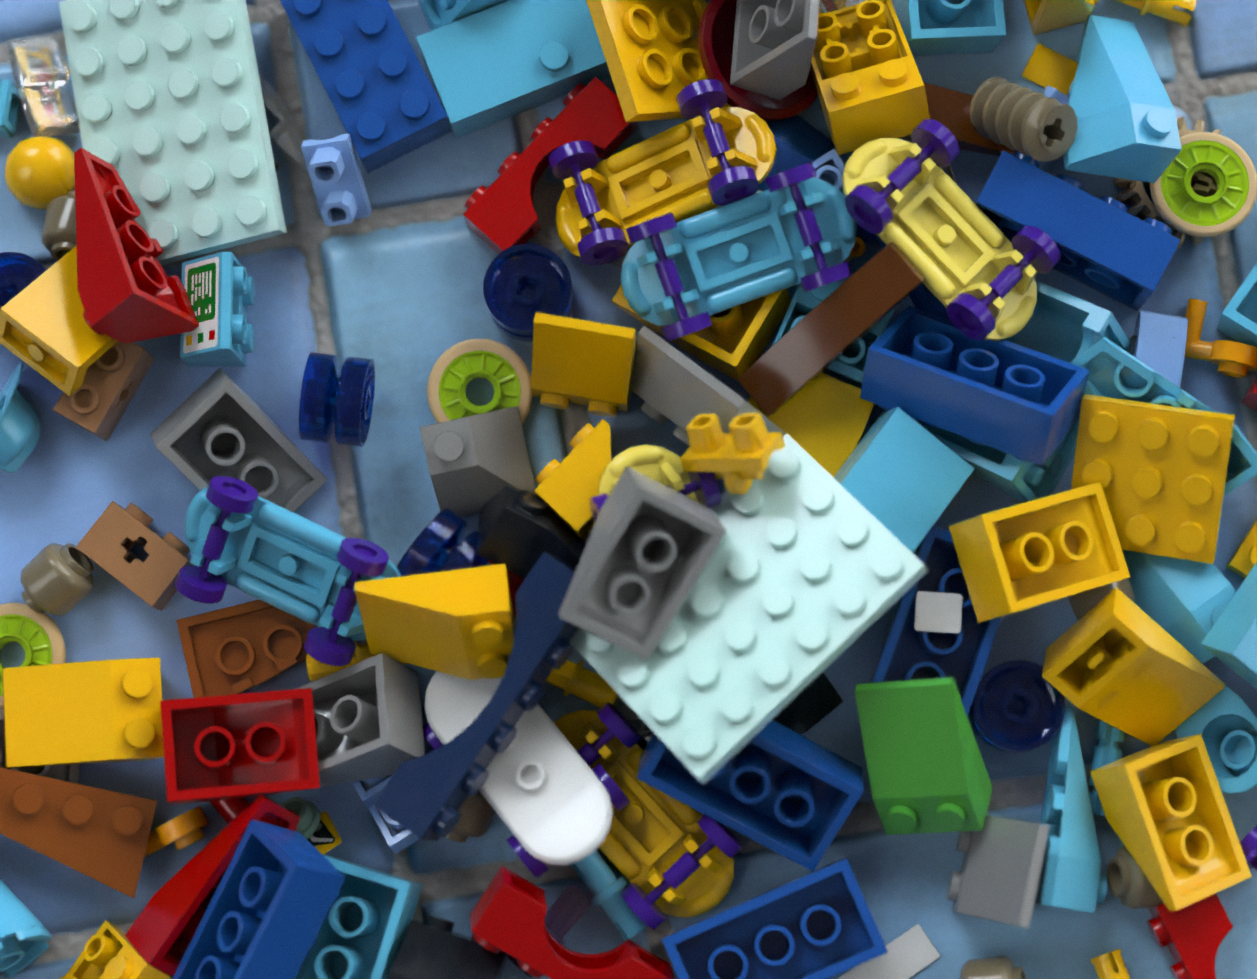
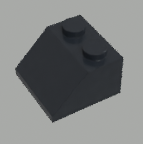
M426 914L424 922L417 919L411 921L388 979H501L508 954L502 950L499 953H493L482 947L474 939L473 933L471 937L453 932L454 922Z

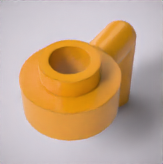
M1189 299L1185 317L1188 319L1184 357L1210 361L1218 365L1217 372L1219 374L1235 378H1246L1247 371H1257V347L1227 340H1215L1213 342L1200 340L1208 303L1202 300Z
M201 806L175 817L150 832L144 857L172 843L176 845L179 851L204 838L205 836L201 828L208 825L209 822Z

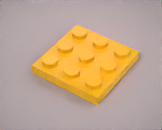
M586 0L625 121L684 119L685 117L681 115L676 101L677 95L686 86L708 79L701 62L698 45L700 21L708 6L706 0ZM727 102L724 105L727 107H731Z
M1084 394L1081 401L1071 490L1101 482L1122 550L1213 564L1216 556L1235 415Z

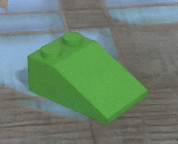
M953 677L857 684L855 696L872 799L886 834L982 831L993 787Z

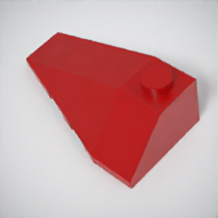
M78 149L74 153L77 290L85 310L83 312L85 322L97 334H105L124 344L195 330L199 324L186 289L177 275H172L168 278L157 259L164 251L157 239L150 238L147 232L135 221L141 212L117 170L112 164L85 149Z
M260 794L152 896L125 937L148 965L174 976L251 819L296 831L301 817L290 809Z

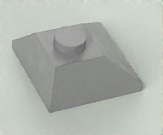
M518 406L420 427L430 477L443 521L479 514L484 504L505 486L518 492L526 490L535 494L534 490L536 488Z

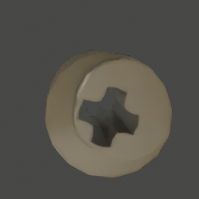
M992 77L985 80L977 88L971 101L970 119L976 133L999 145H1005L1011 150H1016L1023 155L1030 156L1034 160L1042 162L1056 160L1068 151L1075 140L1078 130L1077 116L1071 106L1067 103L1061 104L1057 99L1046 97L1044 94L1034 92L1030 88L1021 87L1017 83L1008 82L1004 78Z

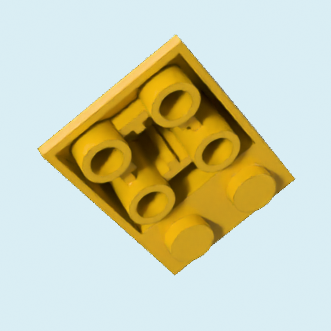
M866 0L860 4L818 14L817 39L810 69L825 120L838 155L855 151L868 141L879 138H901L911 135L912 131L924 119H930L925 86L891 0Z
M1117 587L1046 648L1042 677L1078 709L1150 746L1158 744L1225 688L1224 682Z

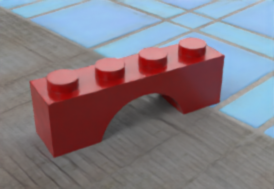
M596 76L586 86L583 83L575 86L566 96L563 102L566 107L554 120L550 117L545 118L532 132L530 138L533 142L521 154L517 151L510 154L497 171L500 176L487 189L484 185L479 187L465 203L467 210L463 216L467 226L507 263L541 229L538 216L533 207V195L539 178L550 166V154L566 143L584 140L593 143L598 158L605 160L638 128V121H625L618 96Z
M501 866L470 913L471 933L474 934V939L482 947L493 953H499L500 950L517 959V964L524 971L537 978H541L544 974L551 979H674L670 963L629 939L614 949L597 954L579 953L562 946L552 937L545 925L547 910L545 891L504 866Z
M1212 894L1177 911H1170L1165 903L1149 908L1153 918L1147 920L1148 927L1159 947L1162 948L1167 945L1176 964L1170 966L1174 979H1216L1215 959L1217 951L1225 936L1233 928L1217 894Z

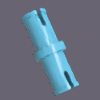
M597 850L580 862L571 864L593 894L590 900L594 906L601 905L622 934L624 941L632 938L648 926L633 912L621 895V892L627 885L626 881L622 876L618 878L615 876Z

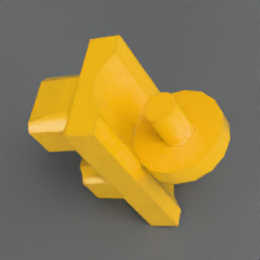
M744 413L736 416L728 425L730 433L722 432L719 418L716 414L697 415L686 427L690 447L680 458L683 472H713L716 480H724V484L731 494H745L748 492L753 480L763 478L772 453L775 450H782L785 446L781 432H767L760 413Z

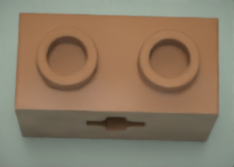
M118 341L87 368L83 384L71 396L64 392L62 393L53 410L68 421L107 442L155 358L144 348L133 342L124 344Z
M112 501L76 548L150 606L162 611L177 592L175 582L180 569L185 566H196L190 563L191 560L186 557L190 552L189 547L169 531L162 538L151 530L149 526L154 519L132 502L124 509ZM136 543L143 546L144 550L149 554L144 562L137 559L135 553L131 551Z

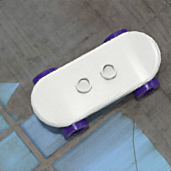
M438 671L432 676L425 695L424 707L428 723L423 726V736L434 750L450 742L472 724L490 702L503 676L494 679L469 680ZM539 704L531 711H525L515 725L517 734L513 742L503 753L495 755L486 769L489 771L488 778L479 790L513 833L506 841L537 879L549 870L546 863L551 865H568L580 862L593 854L605 841L611 828L613 817L612 804L620 812L631 803L600 763L591 770Z

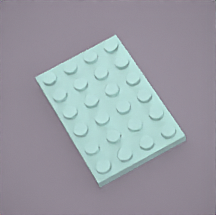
M64 0L59 2L83 149L115 167L141 212L135 221L147 232L150 238L157 239L164 251L157 257L160 264L164 265L287 233L246 0Z
M788 434L783 437L784 448L782 450H775L772 453L762 479L753 480L749 491L745 494H731L726 490L721 495V503L710 508L726 529V533L648 660L582 628L569 641L703 785L928 572L925 565Z

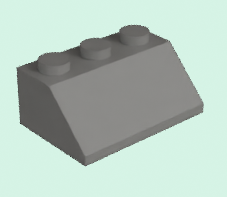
M643 326L638 332L630 390L645 400L640 409L660 425L664 426L668 419L678 425L672 434L690 447L686 427L699 414H716L719 418L722 432L730 433L728 425L736 416L744 413H760L767 432H781L784 437L786 433L755 407L646 326Z

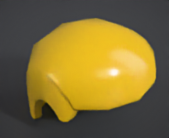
M38 135L20 141L10 152L5 163L7 188L22 205L47 209L48 203L54 198L66 195L75 189V152L63 140Z

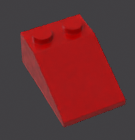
M312 688L160 701L167 802L170 805L254 797L260 794L270 795L320 788Z

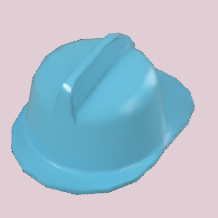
M22 362L15 367L0 393V469L7 473L18 471L34 450L40 438L38 415L16 390L24 368Z
M1225 686L1224 689L1179 725L1175 732L1177 738L1201 734L1221 791L1229 794L1245 793L1257 786V716L1230 687Z

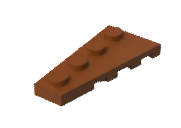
M259 599L176 620L193 697L244 694L306 661V655H308L304 649L308 632L317 626L307 623Z
M0 767V834L123 894L135 898L157 800Z

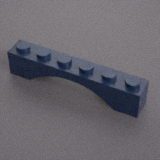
M543 552L515 594L516 627L513 649L504 676L490 702L472 724L450 742L424 756L402 762L374 803L375 806L420 840L438 841L440 837H446L455 828L461 816L458 810L468 795L476 794L484 785L489 775V771L486 769L495 755L503 753L511 745L517 734L515 725L525 711L529 712L536 707L545 693L543 684L552 670L561 668L572 654L574 646L569 641L580 627L560 618L558 613L576 570L558 557Z

